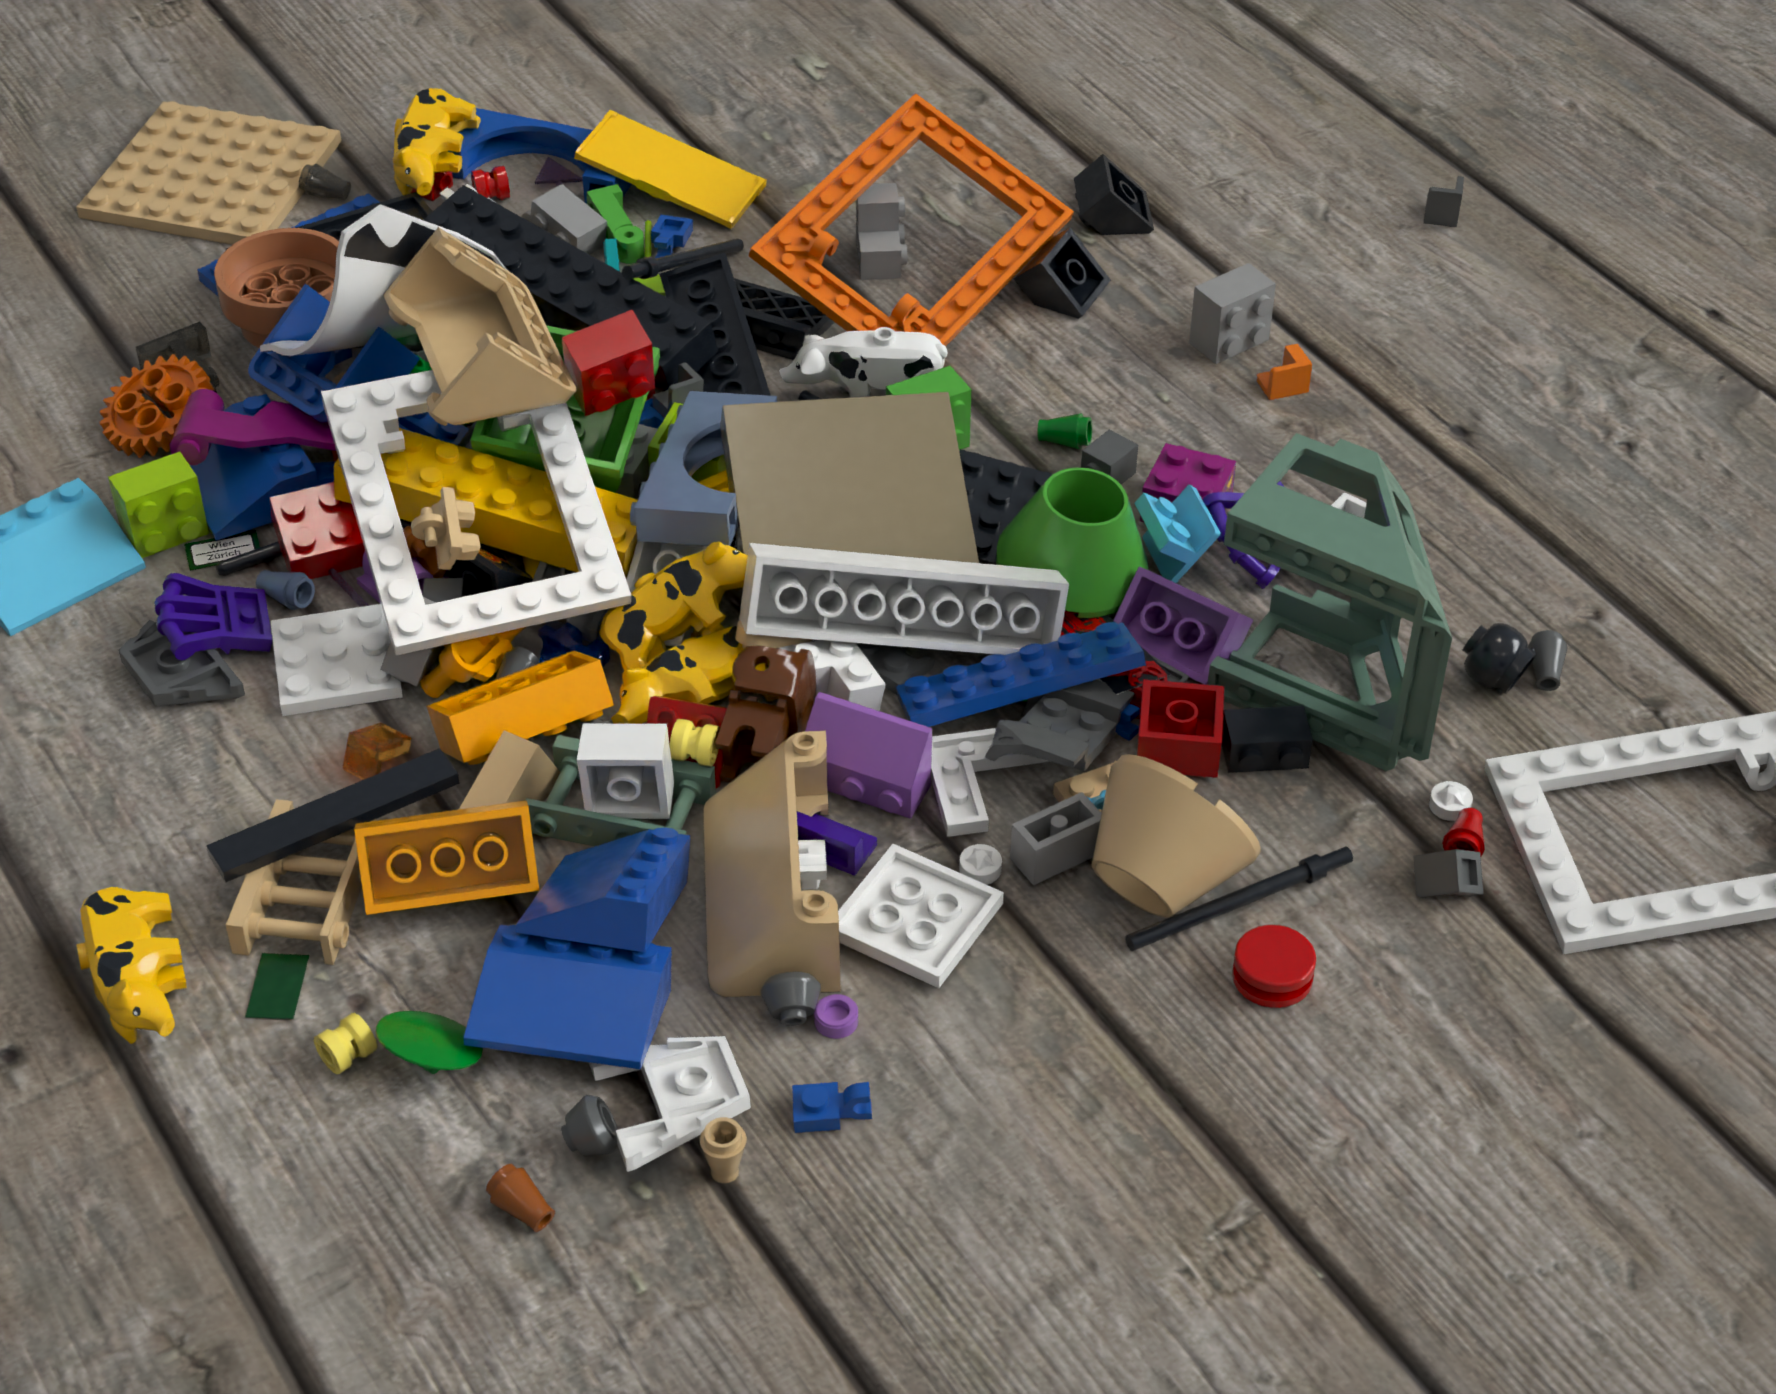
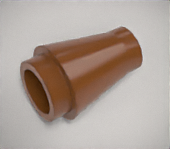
M513 1164L503 1166L492 1176L486 1186V1192L491 1196L490 1202L527 1224L535 1232L545 1228L555 1215V1210L548 1205L526 1170L522 1167L516 1168Z

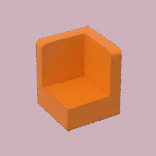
M1298 343L1287 345L1284 348L1282 366L1273 367L1268 372L1257 374V383L1269 400L1309 392L1312 363Z

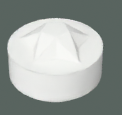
M1445 781L1433 787L1429 807L1437 817L1447 821H1456L1462 809L1471 808L1473 796L1466 786L1453 781Z
M976 844L963 850L959 863L961 874L986 885L995 882L1000 877L1002 857L995 848L989 845Z

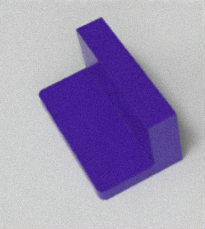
M797 811L798 840H825L826 865L855 876L877 846V838L875 836L818 814H814L811 817Z

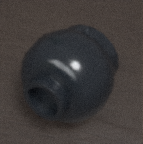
M1495 623L1488 629L1481 625L1462 649L1467 654L1464 665L1468 675L1479 685L1489 689L1497 688L1498 693L1507 694L1517 683L1537 654L1534 648L1527 647L1526 638L1517 629L1504 623Z

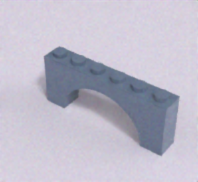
M689 391L684 404L678 407L675 423H671L669 426L666 442L660 444L657 461L651 463L647 482H642L638 501L633 502L631 505L630 522L631 525L636 526L638 541L708 546L712 542L720 541L724 545H731L738 528L736 493L708 488L695 481L691 476L706 462L724 454L720 429L723 405L777 402V396Z

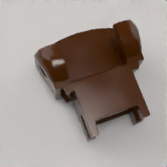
M757 645L747 646L738 654L732 667V680L735 690L730 691L729 705L715 742L716 749H722L724 766L720 775L721 781L732 782L737 778L741 767L745 763L758 762L790 736L806 730L817 689L815 663L810 650L801 648L799 652ZM761 663L769 665L764 671L755 669ZM743 690L779 697L776 706L760 703L757 697L749 696L746 700L740 699V694Z

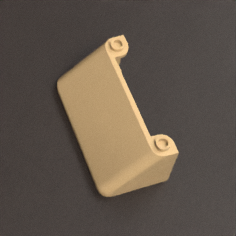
M439 227L384 293L383 296L390 308L388 311L390 317L402 326L407 324L413 326L417 332L442 393L433 392L426 399L429 407L428 413L441 425L446 426L448 423L460 425L564 404L577 391L528 287L517 276Z
M826 730L804 731L790 736L709 798L704 805L708 980L710 988L721 996H761L760 990L766 980L773 975L785 972H805L813 975L821 984L820 992L841 991L838 904L836 899L825 891H801L797 811L811 817L819 811L820 815H829Z

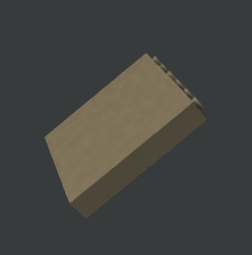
M949 392L723 405L720 429L729 493H736L738 528L735 536L737 550L741 553L748 555L749 543L979 563Z

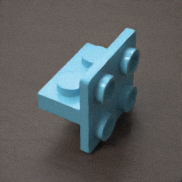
M1188 485L1172 503L1163 497L1157 499L1146 493H1143L1134 503L1148 528L1143 535V540L1162 577L1175 583L1181 579L1220 536V531L1200 494L1191 485Z

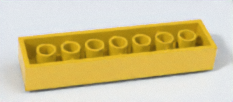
M399 428V431L403 432L405 450L392 454L383 453L381 458L400 519L412 522L421 515L422 508L432 507V505L441 500L440 490L442 487L454 488L455 498L457 500L473 502L475 509L474 522L471 527H460L461 532L479 535V541L482 544L546 562L547 564L570 571L579 572L545 471ZM338 458L334 464L335 499L352 504ZM595 487L624 575L627 579L638 541L636 526L631 525L630 510L632 503L637 502L638 499Z

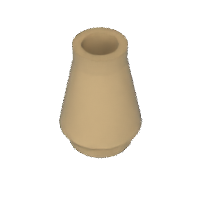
M727 1117L713 1119L706 1125L700 1135V1145L711 1168V1175L719 1183H730L737 1178L739 1164L747 1141L743 1128L735 1120Z

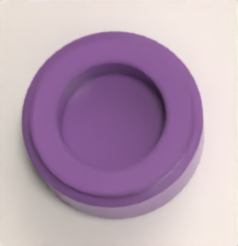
M840 994L828 995L820 999L814 1012V1024L817 1031L823 1036L833 1039L851 1035L858 1026L857 1004L851 998Z

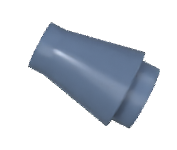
M263 570L256 579L257 589H264L265 594L291 610L307 607L314 597V583L302 572H272Z

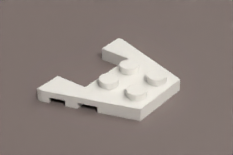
M725 1036L668 1038L667 1045L649 1046L641 1070L660 1119L616 1130L617 1144L627 1172L635 1170L701 1135L706 1125L713 1119L720 1117L733 1118L751 1108L748 1090ZM589 1063L595 1081L640 1070Z

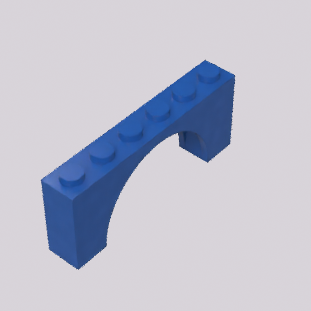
M476 108V115L481 118L478 129L467 128L459 132L464 136L460 153L448 151L454 153V155L462 156V167L459 173L452 172L453 178L463 180L477 167L508 155L536 153L565 159L575 164L584 172L582 179L584 202L586 204L587 191L618 184L624 197L632 185L587 163L574 159L576 150L593 130Z

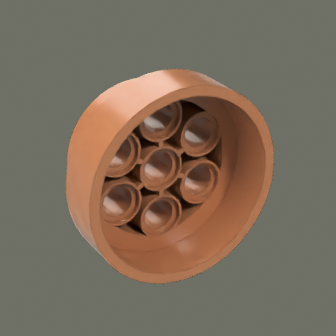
M279 228L259 232L236 242L221 255L214 271L220 307L223 314L229 321L241 328L242 334L248 342L260 348V345L264 343L305 284L309 285L330 302L335 280L336 253L339 241L328 234L311 229Z

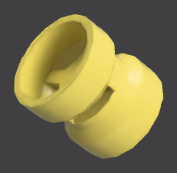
M677 719L670 738L671 759L685 761L691 755V758L695 759L699 765L712 767L719 751L715 747V742L720 727L706 724L703 727L698 726L695 728L692 721Z
M351 1013L341 1019L339 1027L336 1029H326L314 1037V1045L325 1065L336 1075L350 1068L352 1060L355 1058L367 1057L377 1050L374 1034L367 1023L356 1013Z

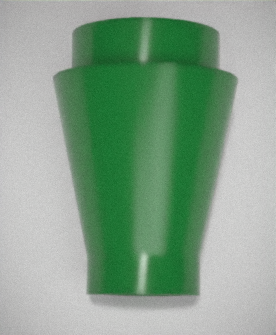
M1082 413L1048 420L1040 419L1037 428L1038 440L1076 449L1088 446L1092 440L1091 417H1083Z

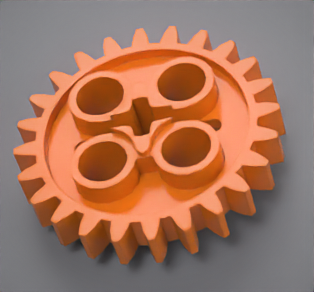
M172 354L166 362L162 356H158L154 365H151L146 360L144 362V369L139 371L136 367H133L130 378L121 376L120 380L123 384L120 387L114 386L110 388L114 396L104 398L103 401L108 407L100 410V414L104 419L99 424L104 429L103 434L110 443L113 444L117 451L123 450L127 456L134 452L138 458H141L148 451L153 457L160 447L165 452H169L171 440L191 393L199 389L213 391L214 387L209 382L211 380L195 360L190 362L187 356H183L178 360L175 354ZM142 393L148 395L155 402V404L150 400H146L143 397ZM159 408L163 411H167L172 418H168L167 416H165L159 410Z

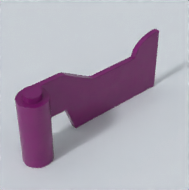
M199 389L191 393L170 443L171 453L181 452L189 465L202 463L206 459L212 443L237 448L294 443L336 451L329 423L318 422L292 404L271 401L254 416L225 412L222 398L216 392L208 389Z

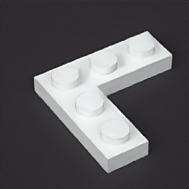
M996 728L932 736L931 781L947 837L988 831L989 819L974 772L1050 761L1025 754H1007L995 761L986 759L985 755L992 744Z

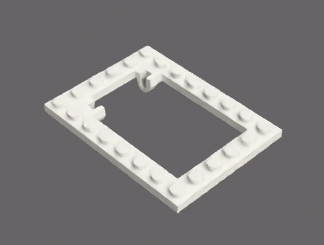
M423 371L321 391L323 406L396 656L631 604L632 595L567 403L500 416L497 419L501 431L531 424L579 572L425 605L381 454L404 451L405 440L403 432L399 431L398 418L428 412L429 407L426 399L433 392L442 394L433 371Z
M1776 711L1486 759V775L1563 954L1776 918V873L1593 904L1543 793L1736 760L1746 782L1752 790L1764 791L1776 785ZM1767 764L1766 769L1759 773V765Z

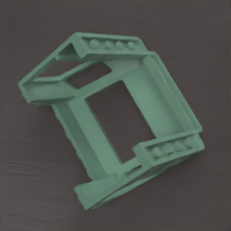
M1296 433L1227 513L1224 545L1351 597V602L1317 590L1312 598H1309L1276 584L1272 588L1270 611L1241 647L1237 651L1233 650L1230 654V660L1217 656L1212 661L1209 667L1207 685L1224 686V701L1241 709L1304 705L1313 740L1384 771L1394 769L1398 760L1405 757H1411L1418 761L1429 759L1452 636L1410 499L1377 452L1341 438L1334 447ZM1291 469L1367 499L1364 519L1280 486L1277 483ZM1401 618L1413 622L1406 663H1404L1398 642ZM1279 628L1314 641L1347 656L1359 701H1353L1256 660L1254 657ZM1379 651L1392 696L1388 701L1376 704L1365 657Z

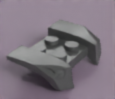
M1093 680L1029 698L1021 714L1023 718L1019 722L999 720L992 744L985 758L995 761L1007 754H1025L1084 772L1114 738L1121 713L1133 700L1135 693L1128 690L1115 694L1105 682Z

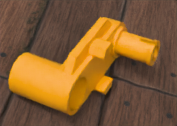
M526 627L444 645L445 648L439 655L440 664L421 680L423 691L432 698H439L456 681L465 683L471 678L486 682L499 669L504 654L513 649L511 641Z

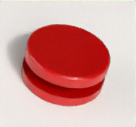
M1281 925L1255 927L1242 935L1237 942L1232 969L1233 982L1237 990L1246 999L1255 1004L1269 1008L1292 1006L1303 1000L1312 988L1316 953L1310 941L1292 928Z

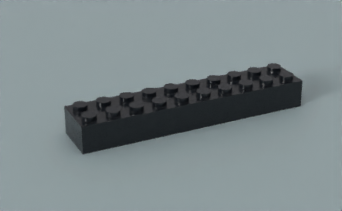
M465 185L460 187L423 219V221L457 232L493 251L505 268L528 287L545 324L579 331L633 310L652 342V347L660 349L659 366L654 380L655 387L661 391H666L671 385L678 383L679 364L686 362L697 372L718 352L710 321L634 279H625L622 272Z

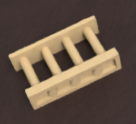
M276 799L268 819L294 809L293 801ZM354 829L321 842L352 846L347 860L290 855L245 875L226 923L232 954L249 955L255 939H260L262 935L320 941L325 964L334 965L339 948L346 947L349 936L348 923L362 888ZM287 871L341 877L336 892L277 886L280 875H285ZM275 903L329 909L324 924L265 918L268 906L272 907Z

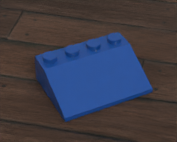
M267 394L251 396L244 401L231 404L224 411L254 416L269 404L271 400ZM212 443L206 459L198 465H190L197 475L207 525L216 541L272 523L269 497L319 486L316 469L301 446L294 443L237 448Z
M671 828L649 829L566 855L517 922L516 933L645 953L688 882L691 836L678 834L676 830Z
M499 925L487 950L464 1034V1045L641 1070L671 992L672 947L657 946L651 943L644 953L516 933V925Z

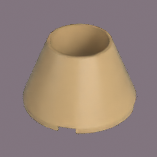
M1125 754L1121 755L1118 761L1115 760L1110 768L1092 868L1109 888L1128 902L1153 915L1169 918L1255 862L1260 854L1261 847L1250 827L1228 805L1219 799L1214 806L1194 791L1198 783L1154 760Z

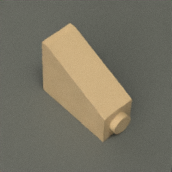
M504 730L459 809L525 801L526 798L544 801L549 796L560 771L538 744Z

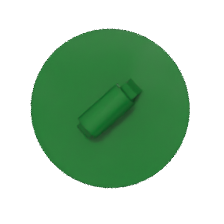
M422 1011L394 1012L381 1018L376 1026V1036L384 1048L395 1056L422 1067L431 1074H436L439 1070H457L470 1067L480 1060L483 1051L481 1047L464 1045L466 1030L464 1025L433 1013Z

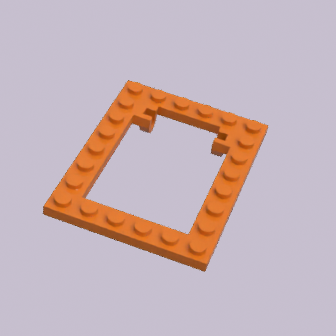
M915 93L750 248L748 256L847 332L875 331L881 327H888L894 331L931 334L939 339L942 345L947 346L1071 220L1074 211ZM920 140L1022 216V218L929 311L920 305L917 299L907 293L899 300L888 317L822 266L825 253L828 256H832L839 244L838 239L824 230Z

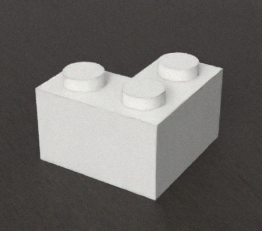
M817 640L779 647V649L799 652L801 648L812 652L816 670V696L819 692L880 711L886 684L856 643Z

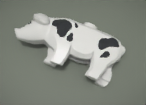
M881 327L875 331H848L828 339L818 335H805L803 346L794 361L789 366L781 368L779 372L786 383L816 384L825 380H831L840 385L842 392H849V398L869 397L871 388L885 390L888 385L943 368L948 352L946 346L942 345L941 341L931 334L894 331L888 327Z

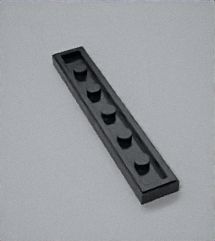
M438 748L206 845L208 856L226 883L354 829L356 823L370 822L460 784L459 775L442 750Z

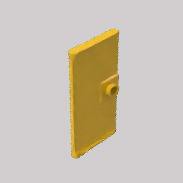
M613 110L607 112L602 121L578 147L574 156L576 160H580L635 185L637 189L648 193L654 198L662 199L666 202L671 201L730 229L735 226L755 198L760 195L767 182V179L747 172L620 115Z

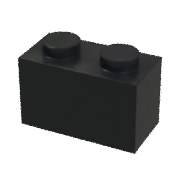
M1304 705L1223 710L1222 749L1228 773L1309 768L1313 738Z

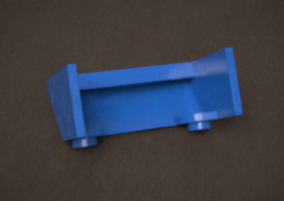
M305 284L262 345L281 340L309 341L321 326L330 302L309 285ZM378 327L338 384L325 377L334 366L335 351L287 356L276 352H260L259 348L249 364L248 373L259 384L313 419L323 423L328 422L323 406L321 391L408 375L420 358L382 328Z

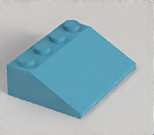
M80 478L67 482L38 498H34L0 515V626L10 636L146 568L145 562L99 496Z

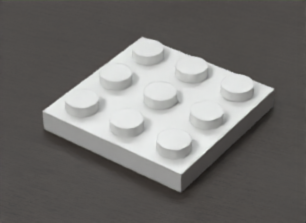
M381 604L271 620L282 716L403 697L401 682L394 678L393 675L380 670L391 641Z
M892 844L839 909V941L845 946L940 988L1002 906L1004 892Z

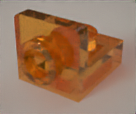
M381 722L349 732L343 770L362 780L379 774L382 762L409 752L412 738Z

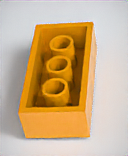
M571 651L427 705L426 707L442 752L463 763L467 762L468 765H475L487 761L504 730L526 740L541 733L543 736L555 735L566 729L565 724L580 719L581 722H586L601 717L603 715L602 710L614 706L600 659L577 651Z
M527 800L355 824L354 832L366 915L540 891Z

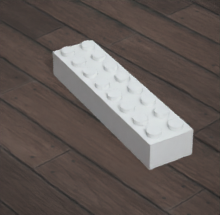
M749 543L739 620L742 622L745 633L752 635L1008 655L1020 651L1022 647L1029 644L1037 643L1043 645L1058 641V638L1061 636L1069 583L1058 570Z

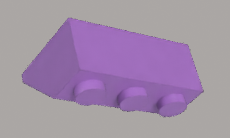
M1139 566L1113 621L1116 623L1123 622L1137 643L1150 655L1185 673L1190 678L1207 685L1209 667L1212 661L1217 656L1230 660V654L1233 650L1237 651L1241 647L1253 619Z
M819 692L815 697L805 731L826 730L828 791L911 819L931 787L932 728Z

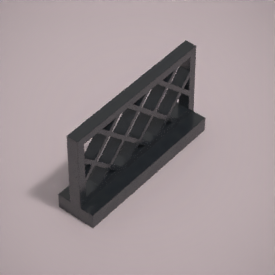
M734 278L757 350L794 360L803 346L805 335L821 336L835 323L802 297ZM770 308L769 310H760V311H757V309ZM801 317V318H799V319H790V320L787 319V318Z

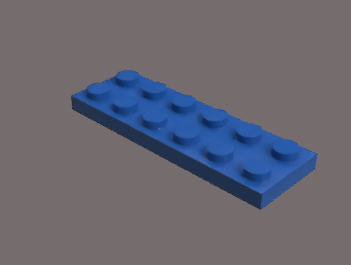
M1107 622L1097 626L1096 630L1090 632L1064 634L1058 638V641L1043 645L1037 643L1029 644L1022 647L1018 652L1008 655H990L983 658L981 662L969 666L954 665L946 668L943 673L930 677L915 676L906 680L905 684L895 686L898 700L908 721L930 727L1146 666L1144 651L1124 623Z

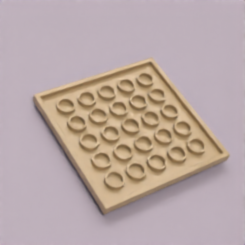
M163 101L76 207L78 216L82 219L233 245L253 234L279 228L341 143L340 130L328 129L324 126L298 124L294 121L268 119L264 116L243 115L234 111L213 110L204 106L195 107L173 101Z

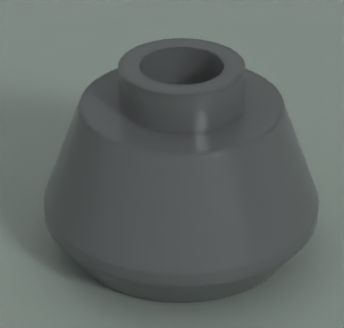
M785 972L769 977L760 991L773 1018L779 1019L782 1025L796 1026L805 1023L807 1017L815 1012L821 984L809 973Z
M585 1095L566 1114V1125L561 1127L563 1138L572 1152L578 1150L583 1156L611 1154L618 1146L616 1130L618 1128L613 1115L600 1097Z

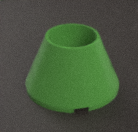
M1068 468L1050 476L1006 526L997 544L996 565L1058 570L1069 583L1065 611L1079 612L1078 618L1101 617L1118 612L1138 567L1140 566L1148 570L1147 556L1126 491L1113 477L1089 468Z

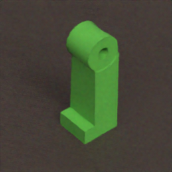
M615 184L587 191V205L607 221L606 239L617 238L619 262L632 264L636 263L638 259L644 258L643 231L633 226L624 212L623 193L619 185Z

